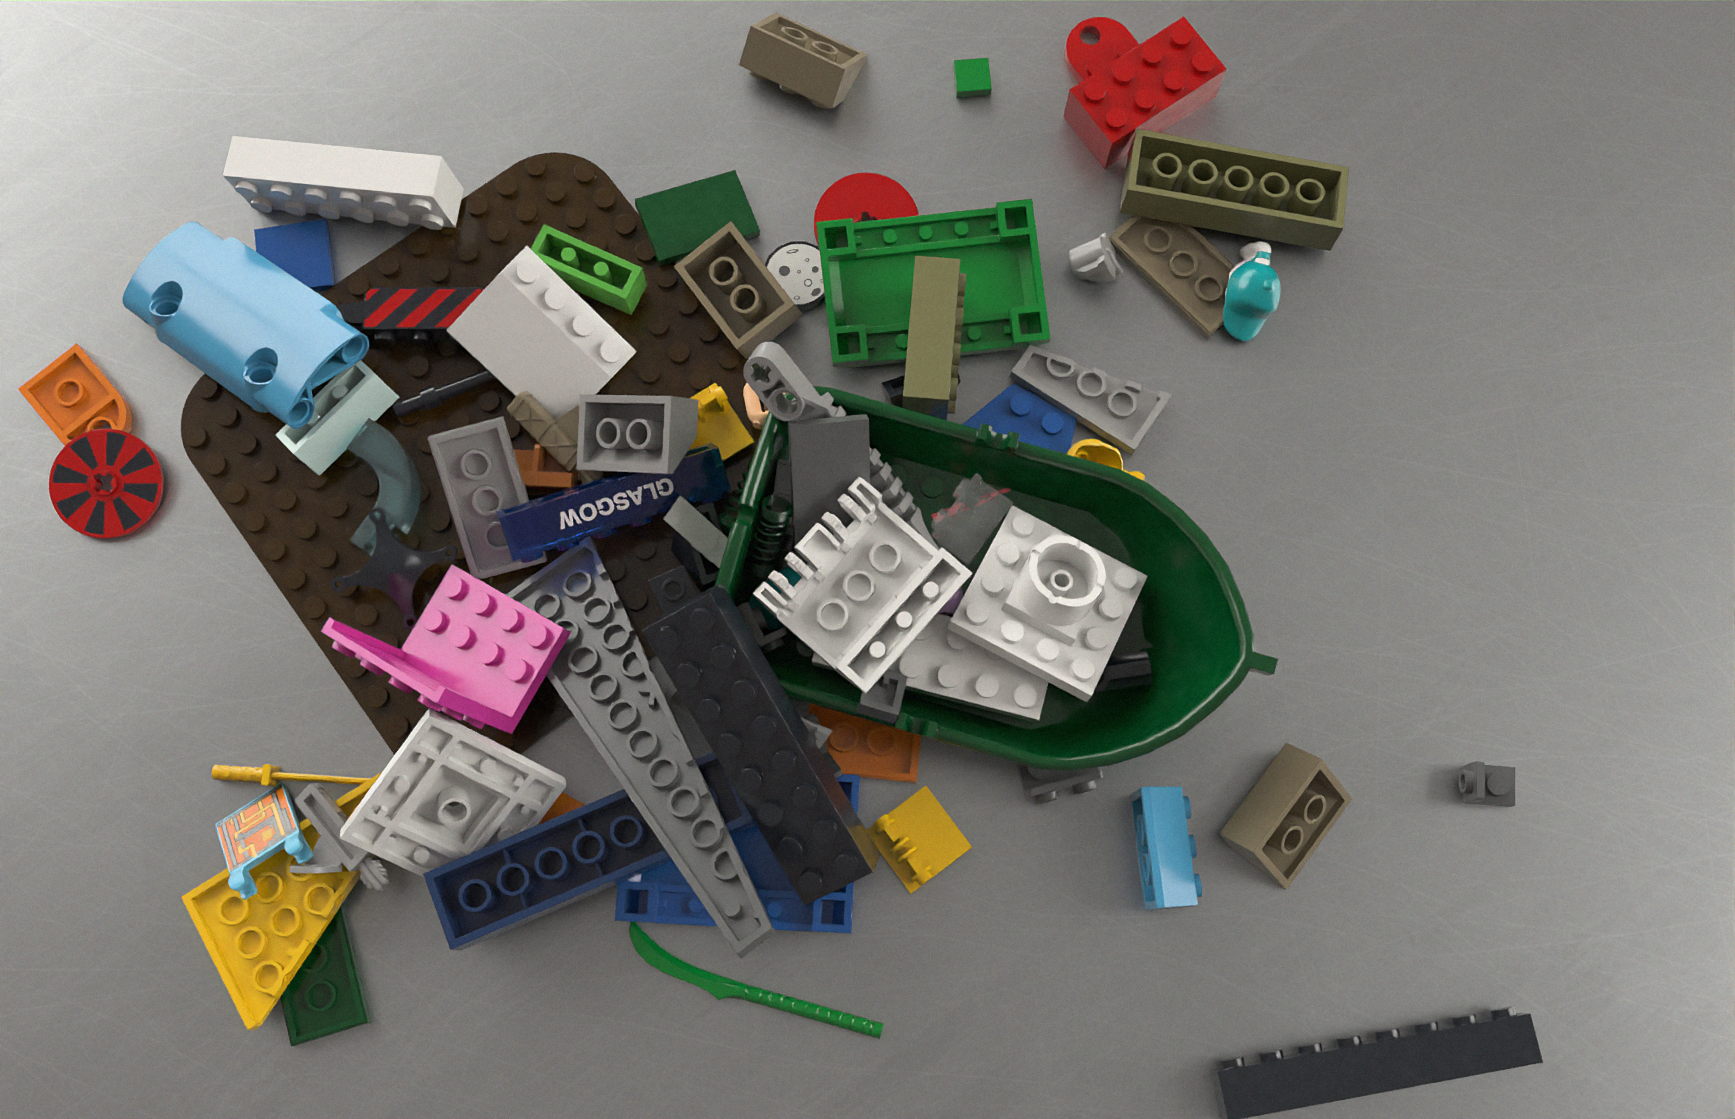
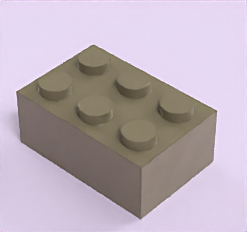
M731 221L674 266L734 347L746 359L751 356L759 344L770 342L803 316L802 312Z

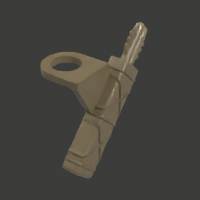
M528 391L519 393L507 407V411L569 473L577 469L579 405L556 420ZM576 470L578 472V480H582V484H585L586 488L600 490L601 485L605 484L602 471Z

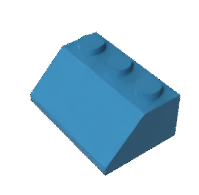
M1141 787L1130 795L1145 911L1198 905L1197 897H1202V884L1199 874L1193 873L1192 858H1196L1197 849L1194 835H1188L1186 819H1191L1189 797L1183 796L1182 787Z

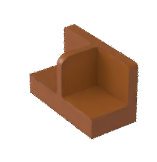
M535 444L534 450L514 449L527 495L577 497L578 472L576 470L569 473L548 451H545L541 444Z

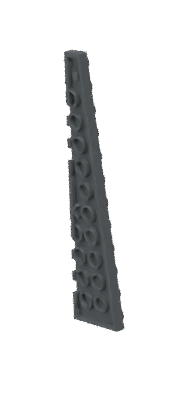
M588 536L506 595L571 632L549 669L547 677L736 954L743 958L776 932L595 543Z

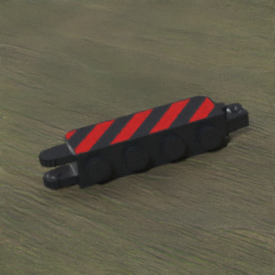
M372 287L365 294L364 302L342 303L337 309L346 323L362 334H367L371 341L378 345L393 346L396 345V342H411L418 346H430L433 342H447L454 346H462L446 330L486 287Z

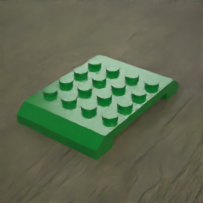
M1032 199L996 202L995 207L855 223H853L852 218L816 222L833 367L855 368L906 362L915 256L960 259L959 273L966 274L960 356L1026 349L1030 345L1039 346L1049 343L1051 338Z

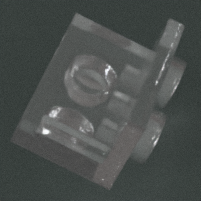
M977 473L971 480L965 477L952 494L957 500L949 511L942 508L930 525L934 529L931 535L934 542L968 566L1013 505L1012 501L983 482V477Z

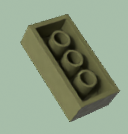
M915 256L902 408L947 420V413L955 414L966 274L959 273L960 259Z

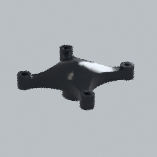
M376 506L369 512V518L375 524L377 536L371 558L359 571L348 576L335 577L331 581L330 587L334 592H342L347 587L356 585L370 586L383 591L399 605L404 616V627L408 630H413L419 620L413 605L414 588L419 577L428 567L439 561L454 560L458 555V549L452 544L435 551H423L407 546L389 528L386 520V510L381 506ZM376 511L380 512V517L375 516ZM447 550H451L453 555H448ZM337 581L342 583V587L337 585ZM409 619H413L414 624H410Z

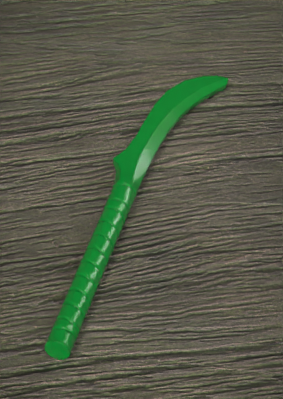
M630 922L629 935L636 952L649 965L665 974L708 991L718 1000L725 998L742 999L880 1039L884 1023L833 1010L832 1008L809 1003L780 993H774L766 989L763 990L759 987L699 969L672 956L648 937L635 922Z

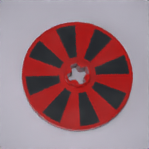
M117 429L91 430L72 439L57 455L49 475L50 498L59 517L75 531L101 539L123 537L140 529L157 511L164 492L163 469L155 452L137 436ZM103 476L113 477L110 482L113 487L111 491L100 490L103 487L101 481Z

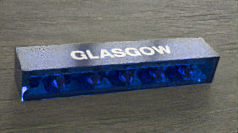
M711 442L688 450L673 474L618 472L496 511L512 560L521 559L522 563H527L543 557V551L555 547L558 548V551L574 548L580 544V539L594 535L595 539L608 537L616 533V527L630 523V527L647 524L652 521L651 516L662 512H665L667 515L679 496L683 497L689 504L701 500L702 504H706L723 498L722 493L731 490L719 448Z

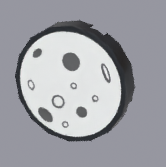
M791 241L779 246L768 256L765 266L801 312L819 307L825 301L819 246L806 241Z

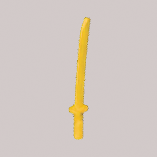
M263 764V768L214 765L212 768V778L214 780L261 782V785L269 787L277 786L278 780L361 785L369 780V778L279 772V766Z

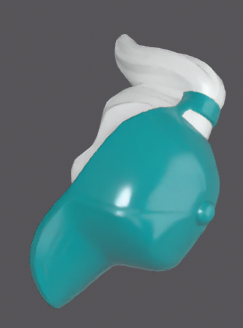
M1258 241L1242 246L1239 255L1244 260L1238 263L1229 274V282L1225 290L1223 323L1229 334L1238 340L1248 341L1254 338L1262 328L1267 317L1277 309L1279 304L1281 284L1277 273L1270 266L1272 250L1266 242Z

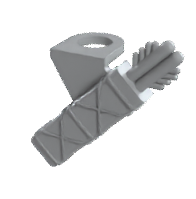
M309 784L295 799V803L321 836L312 850L313 857L307 860L304 865H291L289 872H342V865L344 863V866L349 871H361L360 880H364V885H367L368 889H376L378 892L383 891V886L389 884V880L385 877L388 876L387 869L383 868L384 865L380 864V860L371 859L374 854L340 839V830L348 820V816L344 814V811H341L324 787L320 784Z

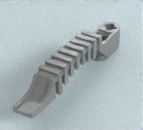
M774 342L759 344L745 363L743 374L746 382L777 419L782 421H798L846 415L841 406L836 408L831 405L834 399L829 392L822 396L818 394L779 344ZM782 392L791 393L796 397L797 401L788 400ZM869 446L870 485L882 495V502L939 551L940 548L934 542L924 524L921 510L919 507L916 508L912 502L913 496L909 491L905 492L902 489L903 483L898 476L893 477L890 473L892 469L888 463H882L879 459L881 455L877 449H871Z

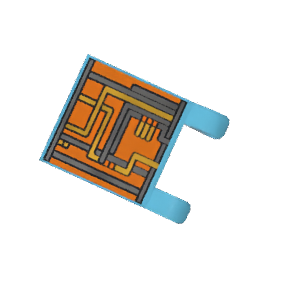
M282 782L215 824L230 874L229 886L232 890L239 891L243 900L248 899L258 891L249 870L285 848L290 856H295L299 865L313 857V853L300 828L287 787Z

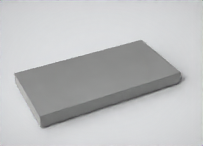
M504 417L429 436V445L471 575L480 580L546 562V553Z

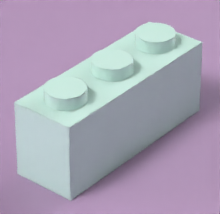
M360 360L337 374L313 398L315 411L306 425L293 429L286 424L276 436L295 456L320 476L399 396Z

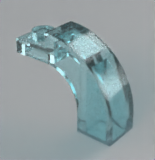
M368 418L347 446V449L357 459L374 469L377 473L380 490L374 507L381 506L386 510V520L391 531L395 527L407 534L413 525L420 504L421 488L418 471L412 458L397 439L384 427ZM376 511L375 516L380 517V512ZM369 515L350 541L359 549L372 556L377 536L375 524L370 520Z

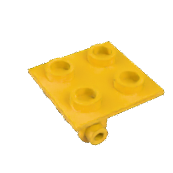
M716 383L690 398L698 400L697 438L680 464L691 481L754 443L727 401L728 398L725 392Z
M926 785L890 813L880 817L874 822V825L867 829L876 848L910 894L972 848Z

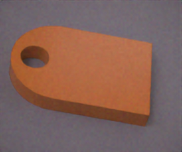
M77 343L18 388L20 393L64 445L85 432L99 429L107 424H110L112 429L130 433L133 419L129 403L86 351Z

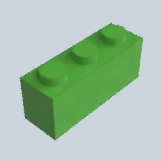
M543 225L531 247V250L571 289L632 315L648 285L642 267L547 225Z

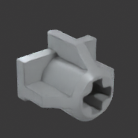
M1106 233L1069 252L1068 261L1071 270L1081 280L1087 279L1098 283L1105 280L1111 282L1115 280L1116 275L1123 272L1116 260V250Z

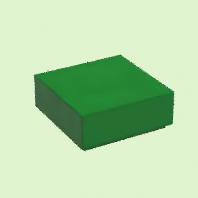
M988 58L954 60L956 98L991 95L992 87Z

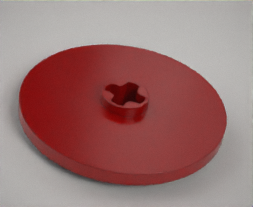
M855 173L834 182L821 196L814 214V235L819 246L816 222L852 218L853 223L861 222L862 218L873 221L919 216V213L911 195L895 180L877 173Z

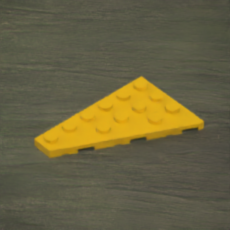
M381 773L334 801L341 811H344V814L348 816V819ZM307 818L300 822L299 825L312 851L321 835ZM284 848L249 870L258 891L246 900L241 898L239 891H234L230 888L228 868L181 896L247 1030L254 1031L263 1024L360 878V870L349 871L343 863L342 872L292 873L289 872L290 866L299 864L295 856H290Z

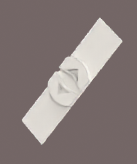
M679 496L664 520L687 539L708 561L713 562L720 568L728 538L683 497Z

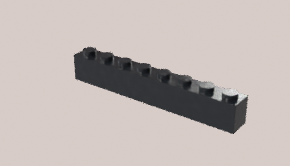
M1514 1006L1490 1010L1491 1017L1477 1020L1476 1014H1465L1452 1017L1453 1024L1442 1027L1438 1026L1437 1021H1428L1413 1024L1415 1032L1400 1034L1399 1028H1390L1375 1031L1376 1039L1361 1041L1360 1035L1337 1038V1046L1322 1048L1321 1042L1297 1046L1299 1053L1284 1056L1283 1050L1278 1049L1258 1053L1260 1060L1245 1063L1243 1056L1220 1060V1068L1210 1069L1220 1118L1244 1119L1543 1063L1531 1013H1516Z

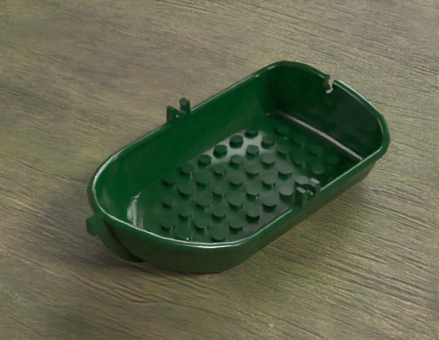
M813 386L820 396L829 392L834 399L831 405L836 408L841 406L846 412L845 416L867 415L869 418L870 448L877 449L881 455L879 459L882 463H888L892 469L890 473L894 478L898 476L903 483L902 489L905 492L909 491L913 496L912 502L916 508L919 507L921 510L924 524L940 549L943 547L972 572V575L961 586L963 595H965L1012 505L1147 575L1146 581L1111 656L1147 651L1152 672V684L1097 692L1092 694L1088 702H1085L1048 682L1040 719L1035 723L904 690L899 715L896 722L892 723L858 713L857 709L862 693L861 690L836 671L813 666L812 658L814 652L788 630L789 634L782 637L785 644L765 653L764 656L789 698L1034 769L1072 772L1110 766L1149 754L1184 736L1214 712L1242 684L1249 671L1267 676L1275 673L1278 658L1255 652L1254 632L1244 600L1228 564L1207 534L1179 506L1149 483L1117 468L1019 441L1020 433L1013 431L1008 432V435L992 431V426L984 423L980 425L979 429L838 389ZM791 393L784 395L790 401H797L796 397ZM770 411L766 417L738 504L740 509L736 522L733 521L715 583L717 585L722 582L736 607L749 602L753 592L763 581L765 582L768 577L762 578L752 574L747 564L749 556L752 554L751 548L755 539L754 533L757 531L758 516L761 514V502L763 498L773 495L778 461L782 459L790 462L788 421L777 419ZM1004 488L1011 489L976 506L981 496ZM956 505L971 508L933 526L931 514ZM768 506L766 508L771 511L772 506ZM763 516L761 517V521L767 520ZM765 523L767 525L776 526L772 523ZM762 524L759 526L760 529L767 528L777 533L781 532L780 528H768ZM763 531L768 534H774L770 531ZM760 532L757 534L758 537L765 536L775 541L780 540L778 536H766ZM761 539L762 541L773 542L768 539ZM758 540L756 541V545H759V544L768 545V544L761 543V542H759ZM776 544L768 545V546L772 547L773 549H777V548H778V546H777ZM759 547V548L764 549V550H771V549L766 548V547ZM781 550L777 571L789 566L784 558L790 552ZM764 560L753 561L755 564L760 566L772 565L771 563ZM762 629L765 636L777 631Z

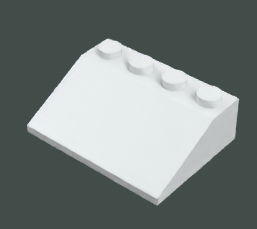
M528 246L495 277L446 330L515 396L521 392L528 391L556 420L580 404V395H596L637 352Z

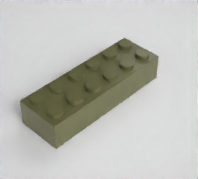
M1136 129L1128 152L1119 213L1331 251L1344 227L1349 167Z

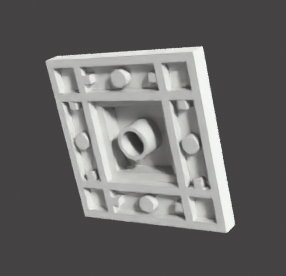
M1012 505L947 629L1088 702L1146 581L1147 575Z
M429 708L341 828L340 839L424 877L423 873L537 826L566 788V779Z

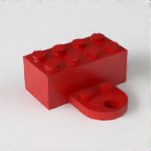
M1184 16L1141 44L1137 42L1124 25L1114 19L1107 17L1088 18L1078 23L1071 30L1066 41L1065 62L1079 84L1069 89L1063 117L1101 166L1106 169L1128 154L1136 129L1161 133L1215 98L1227 69ZM1085 33H1092L1099 41L1095 44H1086L1081 40L1080 36Z

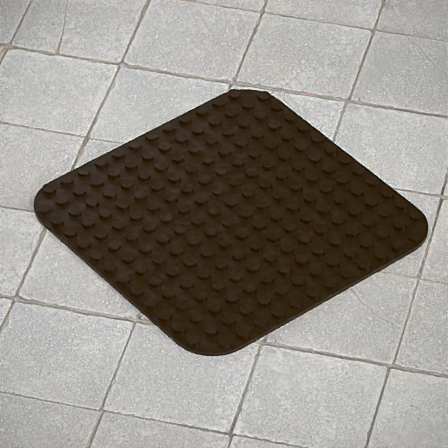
M559 152L537 154L520 160L461 199L456 228L442 227L440 230H433L421 226L320 295L339 308V305H342V303L346 304V302L348 304L351 302H364L365 294L372 287H487L526 246L531 249L543 225L554 228L643 268L648 285L632 315L573 290L637 351L596 395L691 398L716 383L725 392L728 398L727 401L754 443L692 481L679 463L673 474L602 471L605 484L601 485V489L586 488L585 484H582V480H578L577 497L528 495L547 561L480 580L506 595L590 536L650 661L656 654L642 630L655 618L661 616L662 612L648 580L682 565L671 551L675 529L664 518L679 496L683 497L693 507L713 502L718 518L719 513L723 512L722 508L730 507L727 500L735 498L732 491L740 490L737 482L745 481L742 473L748 472L747 465L750 464L749 461L754 456L762 430L755 428L750 421L743 396V389L747 383L744 378L743 369L748 359L734 347L674 266L677 263L671 262L661 266L658 265L639 214L601 168L591 161L573 154ZM368 337L369 348L361 359L366 366L399 396L394 403L420 394L419 390L434 385L437 388L486 370L463 346H454L447 342H433L430 346H418L411 342H396V345L382 346L372 342ZM205 373L190 391L182 411L181 438L186 454L395 755L429 709V707L418 701L421 693L413 689L409 694L388 682L392 675L384 671L382 676L366 669L360 665L361 660L355 656L351 658L334 649L332 645L335 640L321 631L330 617L401 649L412 630L404 627V616L399 605L383 591L370 586L356 585L347 587L342 592H334L330 587V583L337 576H348L359 571L371 558L377 536L375 524L370 520L369 512L372 508L381 506L386 510V520L389 528L407 546L423 551H435L452 544L458 549V555L454 560L439 561L428 567L419 577L414 588L413 605L416 614L420 618L452 564L471 575L428 437L503 416L513 449L534 450L535 444L540 443L507 411V407L516 396L500 381H496L442 401V406L428 411L426 408L399 418L392 404L319 476L295 456L276 436L286 425L283 421L270 412L264 413L254 410L250 405ZM759 398L761 410L765 412L764 403ZM669 479L673 484L672 493L666 496L661 495L660 491H669V485L667 482H663L661 484L663 489L658 490L656 481ZM653 483L658 498L654 499L651 488L644 489V485ZM642 486L641 504L636 505L626 491L630 490L633 493L638 491V487ZM735 492L736 496L740 499L742 493ZM618 493H625L627 497L619 496L617 499L628 500L629 507L619 510L616 506L620 505L622 507L625 506V503H615L614 496ZM602 498L611 499L614 504L613 512L608 515L600 514L599 511H609L610 505L604 501L601 503L604 508L598 510L596 501H600ZM730 501L736 509H740L738 502ZM587 503L594 505L597 511L596 517L590 521L583 520L579 513L581 506ZM590 507L584 508V515L591 517L593 514ZM573 509L582 523L578 524L573 517V526L569 527L564 518L565 528L561 529L560 512L564 511L569 519V510ZM725 510L727 514L737 518V512ZM376 511L375 516L380 517V512ZM721 529L722 533L728 538L730 533ZM447 550L448 555H453L451 550ZM686 570L697 595L715 586L716 580L704 585H698ZM337 581V585L342 587V583ZM409 619V623L414 624V620ZM547 675L512 734L486 723L480 729L463 719L461 721L441 710L438 712L520 755L574 716Z

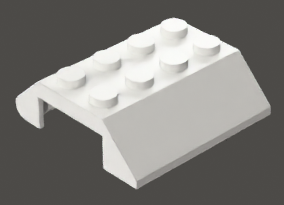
M858 477L847 490L860 506L846 494H842L837 500L854 521L845 528L835 515L826 512L821 519L834 535L821 524L816 523L794 547L808 564L805 565L792 552L784 558L787 564L802 577L798 583L792 587L788 583L787 578L773 570L768 578L781 591V594L779 595L769 584L763 581L753 592V596L780 623L831 668L866 694L972 575V572L943 547L939 551L882 502V495L864 479Z

